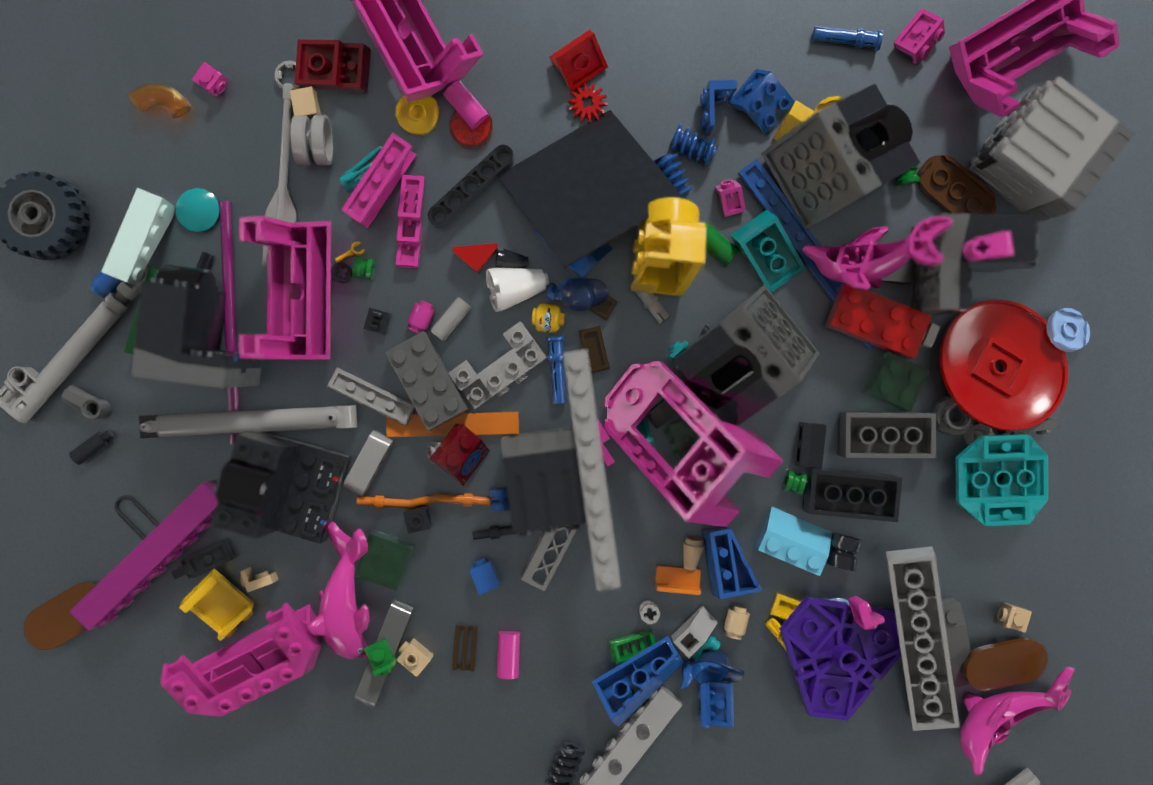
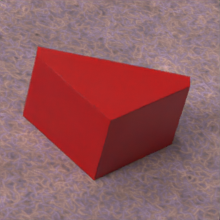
M497 243L452 247L455 255L479 274L494 257L499 248Z

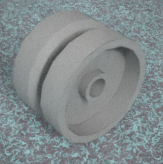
M306 115L293 116L290 136L292 154L296 165L311 166L313 160L319 166L331 165L334 146L329 117L327 115H314L310 121Z

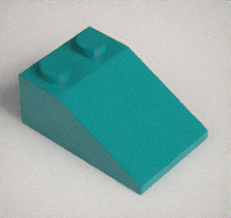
M765 210L730 235L758 279L771 293L806 269L777 216L768 210Z

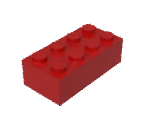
M845 283L840 286L825 326L905 359H912L917 355L932 316L869 290L853 288Z

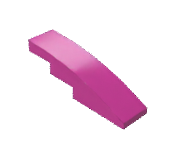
M402 175L398 208V245L395 263L397 268L419 269L424 208V176Z

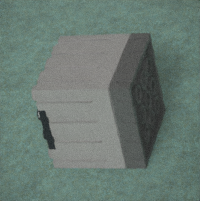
M1059 76L1054 81L1047 80L1041 87H1036L1031 94L1028 92L1022 99L1019 98L1017 100L1021 102V106L999 122L997 125L999 130L995 135L991 134L983 144L986 147L982 152H977L970 161L972 165L968 169L974 176L1025 215H1036L1038 223L1077 210L1135 134Z

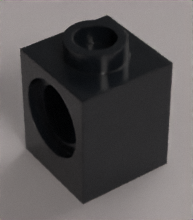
M429 504L407 509L403 512L408 534L428 530L433 526Z

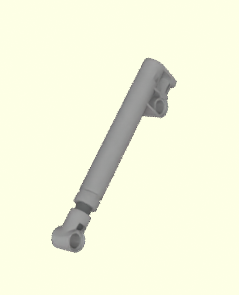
M146 266L144 278L138 281L136 286L122 281L116 287L118 291L115 294L109 293L105 301L95 309L40 373L31 367L11 368L7 373V379L4 381L5 385L0 389V407L17 421L27 423L121 317V314L129 308L127 302L129 300L133 301L140 293L141 281L145 282L149 267ZM22 372H23L24 375H25V378H24L23 381H22L21 378H20Z

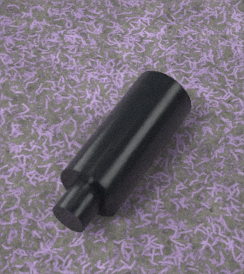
M106 430L104 433L97 432L69 453L70 458L76 464L81 465L109 445V439L114 436L110 430Z

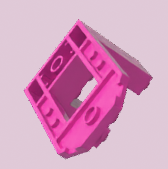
M655 361L648 364H632L605 397L607 420H604V429L687 522L727 527L740 512L725 495L744 472L769 478L783 462L754 431L720 421L663 362ZM661 396L701 437L674 470L636 429Z

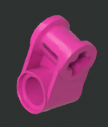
M999 232L968 241L963 247L964 257L969 261L975 262L1015 255L1011 232Z

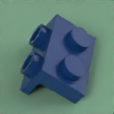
M724 680L721 682H703L698 690V696L701 699L699 720L701 721L702 728L707 729L710 725L732 728L734 726L733 683Z

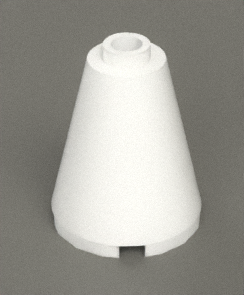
M487 269L486 282L487 288H490L491 295L489 297L494 311L501 312L546 291V286L549 285L547 273H543L542 269Z

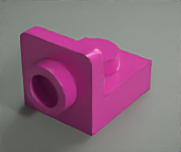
M205 61L192 78L195 83L214 97L225 90L228 81L223 74Z
M725 180L721 182V185L715 186V190L719 194L724 217L746 211L742 186L737 181Z
M857 596L848 599L854 621L863 629H875L878 627V624L885 622L883 616L875 611H871L867 601Z

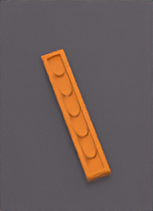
M519 412L463 413L431 432L427 431L419 414H412L407 426L386 417L387 437L447 436L455 424L466 426L475 435L519 434Z

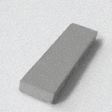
M336 368L327 385V388L407 426L415 410L412 403L339 368Z

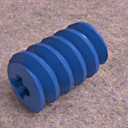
M681 123L678 125L670 143L672 144V152L680 148V155L683 156L688 152L689 160L695 155L696 163L705 159L704 167L710 164L718 145L714 147L715 140L713 138L706 143V135L698 139V131L690 135L689 127L683 132Z
M667 154L654 160V163L658 164L659 169L683 198L689 195L688 192L693 186H685L690 179L682 178L681 176L686 171L677 169L682 164L681 161L674 162L678 154Z

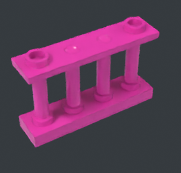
M392 133L342 208V211L366 228H369L401 180L402 175L405 174L417 156L411 151L412 145Z

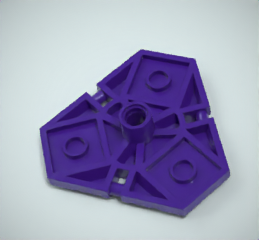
M805 597L781 625L779 630L790 659L791 667L796 670L794 676L806 713L809 716L848 721L874 690L875 687L871 685L874 680L878 678L881 681L901 657L894 609L870 606L871 611H875L883 616L885 622L878 624V627L875 629L865 630L855 623L851 607L846 602ZM867 670H868L869 673L867 674V676H866L865 678H863L862 676H863V675L867 672Z

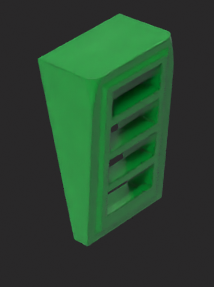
M652 629L608 641L613 663L621 664L647 649L644 646L642 637L646 636L648 647L655 644ZM636 639L638 641V645L640 648V650L638 651L636 649L634 640ZM625 643H629L631 653H628ZM619 645L622 651V655H619L617 646Z

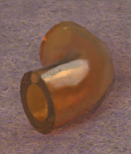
M145 84L128 93L131 101L142 112L153 106H161L170 113L172 118H179L187 114L192 108L187 99L177 89L165 84Z

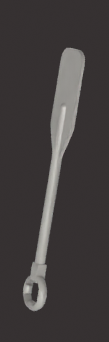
M284 61L277 66L274 73L276 84L283 90L278 188L266 209L265 216L296 223L297 213L287 188L292 118L290 90L299 89L301 86L289 83L281 84L280 80H282L283 74L281 70L284 67L287 69H294L296 67V62ZM263 246L262 269L267 274L266 256L268 254V246Z

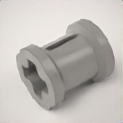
M646 600L640 605L639 613L642 621L647 624L656 623L660 618L657 604L654 601ZM648 608H651L653 611L652 616L647 615Z

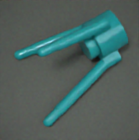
M381 146L370 152L340 177V181L348 193L356 189L362 179L360 175L365 173L373 162L363 168L361 167L382 149Z

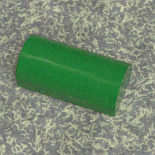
M706 222L705 251L723 267H726L740 250Z

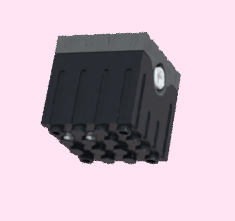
M574 427L509 435L501 439L513 533H519V536L532 535L535 530H542V533L555 532L557 527L564 526L566 530H574L580 528V524L588 523Z

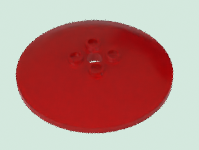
M1001 299L976 303L970 306L969 310L962 311L953 319L942 339L940 367L948 392L956 404L968 416L990 428L1017 431L1043 422L1060 405L1067 388L1068 363L1065 351L1058 349L1051 342L1047 334V321L1025 305ZM995 362H999L1002 365V372L996 370Z

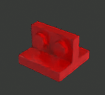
M591 29L549 57L552 64L562 74L567 87L571 91L608 68L596 36Z

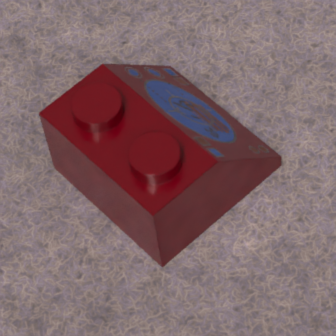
M455 424L429 459L464 486L490 450L466 426Z

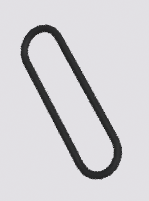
M121 496L115 502V511L144 540L146 537L119 511V502L122 499H129L156 527L159 524L132 497Z

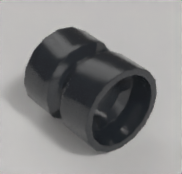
M834 533L831 542L834 550L829 551L826 563L844 570L855 571L858 559L854 554L859 553L862 540Z

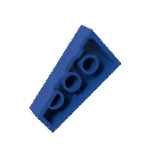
M667 636L593 680L592 684L611 721L619 727L684 661L674 643Z

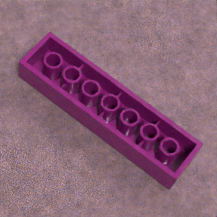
M217 480L201 483L100 581L70 613L88 631L96 627L101 629L106 624L112 623L119 616L117 612L132 604L135 600L133 597L139 592L145 591L151 585L149 581L155 576L159 577L167 569L165 565L170 561L174 562L183 554L182 549L187 545H192L199 538L198 533L203 529L207 530L211 527L218 500L232 496Z

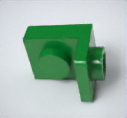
M386 637L364 648L373 667L371 672L373 676L378 674L384 676L393 671L392 667H394L397 660Z

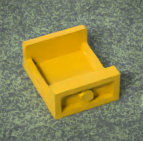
M213 569L182 599L179 608L185 613L191 610L218 633L217 639L221 641L226 636L229 638L237 630V625L241 621L246 622L251 617L254 602L216 569Z

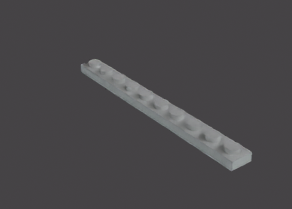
M587 350L566 352L563 354L597 591L619 588L621 584Z

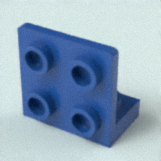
M756 69L728 103L733 109L745 111L759 129L768 135L793 106L795 101L771 71Z
M709 80L707 87L703 88V94L700 96V106L704 107V114L701 116V130H705L706 136H710L715 127L714 103L724 104L731 100L737 90V80Z

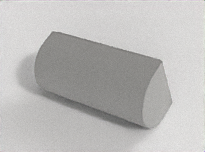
M457 297L432 327L431 332L442 341H445L472 307L460 297Z

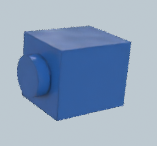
M481 558L472 563L473 566L469 572L479 595L500 587L501 580L492 559L485 560V558Z

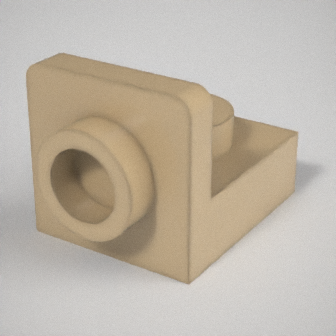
M251 567L240 571V581L247 592L279 580L276 572L269 574L268 571H264L254 575Z
M1003 603L997 614V623L1005 628H1012L1026 633L1032 611Z

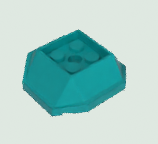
M1028 434L982 435L955 457L956 502L984 526L1031 524L1035 515L1048 501V455ZM1003 473V479L998 483L997 476Z

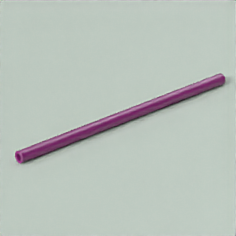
M220 201L223 292H226L224 308L226 351L237 352L231 202ZM239 387L227 388L228 411H240ZM241 433L229 434L230 444H235L237 434Z

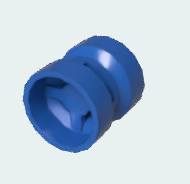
M507 487L489 489V494L493 501L491 511L510 510Z

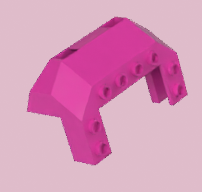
M351 0L359 19L397 88L408 103L432 96L455 81L461 80L484 55L473 34L469 35L463 43L460 42L459 38L452 39L445 46L421 0Z
M1026 0L956 42L949 49L955 73L973 103L1002 118L1021 106V102L1009 97L1018 91L1017 82L1013 81L1014 79L1020 78L1024 73L1040 66L1041 63L1058 55L1069 46L1102 58L1120 47L1117 22L1085 11L1083 0Z
M266 216L240 217V241L268 246V254L266 256L267 335H239V358L330 360L331 221L290 223Z
M285 603L283 608L273 613L271 611L266 613L269 625L202 659L191 663L185 655H182L178 661L170 665L168 663L164 664L161 685L187 713L222 717L314 669L322 646V636L310 633L307 625L316 616L310 604L294 612L289 604Z

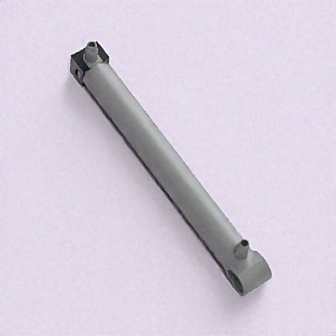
M356 405L139 416L140 439L357 427Z

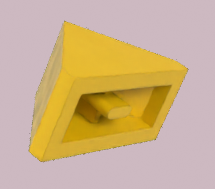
M796 100L773 139L775 141L781 139L812 116L814 111Z

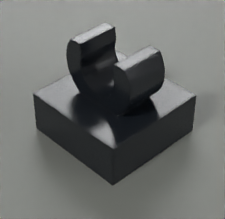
M369 308L363 329L386 335L392 314Z

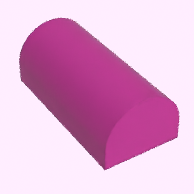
M460 80L452 83L443 93L445 99L472 130L489 117L487 111Z
M498 631L497 677L501 679L518 678L520 631Z

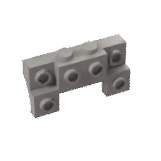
M521 321L503 333L513 349L477 374L466 360L448 373L474 409H477L496 394L500 397L510 390L508 386L514 381L517 384L528 377L526 375L528 371L547 358Z

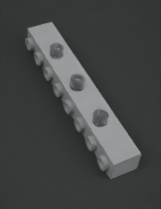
M661 685L633 712L634 716L629 722L625 721L619 729L620 734L616 739L612 738L605 747V753L602 756L596 757L592 763L593 768L588 774L585 772L581 776L578 784L620 785L681 708L680 698Z

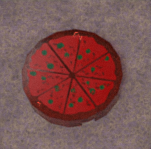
M455 110L449 121L450 133L454 141L461 147L479 148L485 145L491 138L493 120L489 114L486 120L472 130Z

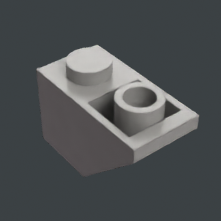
M701 606L671 635L674 644L690 658L706 642L718 621Z

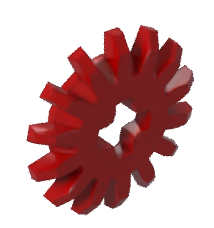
M584 83V90L578 86L576 88L578 93L572 91L570 95L574 96V99H568V103H573L569 111H576L573 115L574 118L581 115V122H583L584 117H588V123L592 122V116L598 120L600 118L597 113H605L601 107L607 106L608 103L602 102V99L607 98V96L599 95L602 88L594 91L595 84H592L591 88L588 89L587 83ZM589 97H591V102L593 103V106L591 107L588 105L587 108L583 107L584 102L582 101V99H588Z

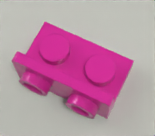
M921 8L893 42L894 47L912 56L913 63L918 65L922 59L924 60L928 57L934 44L940 42L944 37V19Z

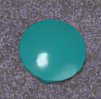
M194 188L187 190L179 197L175 212L177 220L184 228L189 231L202 232L209 228H214L218 223L217 219L219 218L220 208L214 194L205 189Z

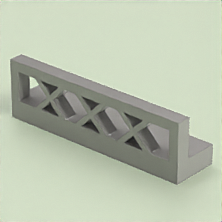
M564 526L557 527L555 532L542 533L520 575L521 580L545 591L577 529L568 532ZM565 529L567 538L564 542L556 544L554 540L555 533ZM555 549L557 555L555 561L545 564L543 557L545 552ZM541 569H545L547 575L543 584L532 579L534 573Z

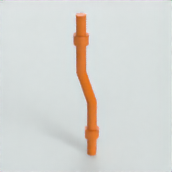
M436 493L412 500L385 498V496L375 495V497L357 496V505L374 506L376 509H384V507L412 509L437 502L463 504L466 507H472V505L490 506L491 497L473 496L470 493H464V495Z

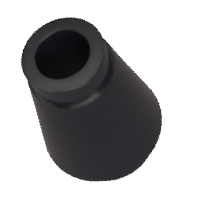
M505 248L497 250L495 267L527 269V256Z

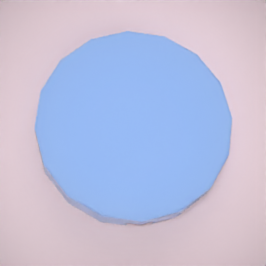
M1063 308L1052 313L1046 325L1047 334L1051 342L1058 349L1065 352H1074L1081 349L1089 342L1090 338L1088 322H1084L1083 315L1072 308Z

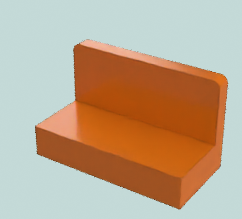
M657 565L655 577L656 591L701 595V569L688 570L678 566Z

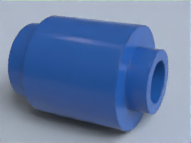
M100 271L92 280L90 288L98 296L105 298L109 293H113L116 290V287L122 280Z

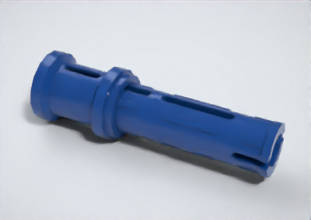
M815 26L812 40L851 44L858 49L870 47L879 51L883 39V30L873 32L864 31V28L845 30Z
M565 336L545 338V341L548 342V356H546V359L550 362L553 404L567 402L563 365V340H565Z

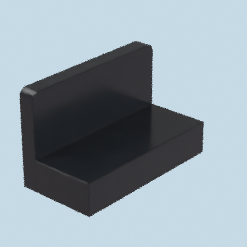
M799 423L796 466L822 468L826 436L825 424Z

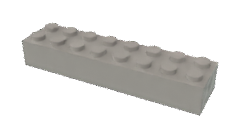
M933 547L886 551L913 731L960 728Z

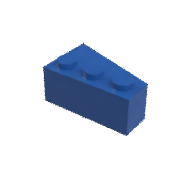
M721 526L702 530L712 595L719 599H725L763 591L757 583L753 571L748 565L732 530Z

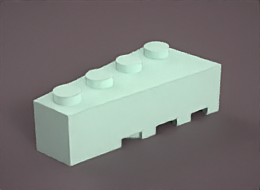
M137 188L101 272L136 286L175 215L176 207L162 197Z

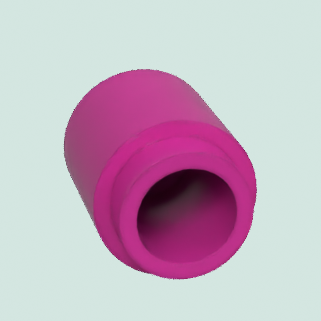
M423 300L420 301V304L415 302L407 320L409 323L407 328L416 333L428 330L436 312L432 309L433 305Z

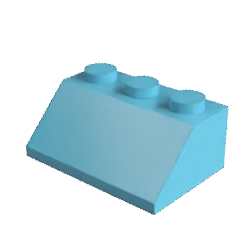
M771 506L754 547L763 553L820 576L829 556L832 532Z

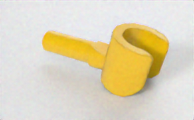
M356 241L352 243L350 250L335 258L336 262L339 263L353 255L362 256L365 252L364 249L360 252L354 251V248L359 246L361 242Z

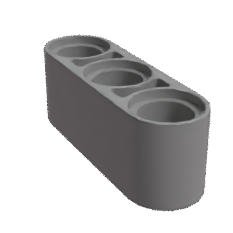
M373 430L346 477L343 487L363 497L387 456L393 440Z

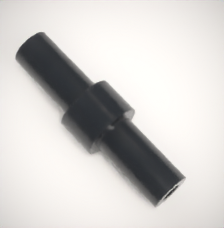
M496 525L490 526L489 529L472 531L473 540L491 538L493 540L499 539L500 536L517 534L513 533L512 525L504 527Z

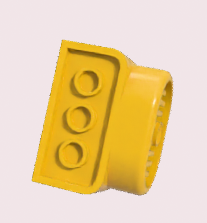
M661 198L648 204L649 217L639 224L637 240L635 239L633 243L635 260L632 263V274H634V281L630 291L683 296L705 263L706 225L699 222V208L693 202L681 198Z

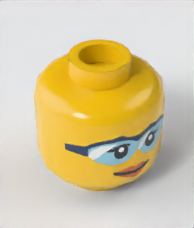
M540 303L537 308L533 309L532 325L536 327L537 331L556 333L559 330V326H564L565 313H561L559 305Z

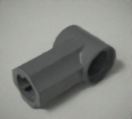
M70 385L64 390L61 396L62 403L81 412L88 419H104L111 412V405L108 401L98 399L74 385ZM96 404L98 406L97 414L94 411V407Z

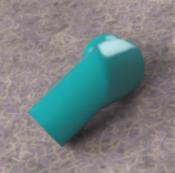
M709 636L692 657L697 660L704 650L707 649L717 651L720 647V642L716 640V637Z

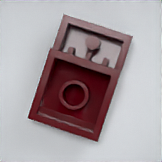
M298 39L294 84L324 90L367 93L371 49L364 43H342L340 40Z

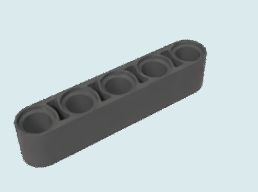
M393 599L377 638V641L386 637L394 656L397 654L414 610L413 606ZM368 661L354 700L375 708L388 674L373 676L371 673L373 667L370 661Z

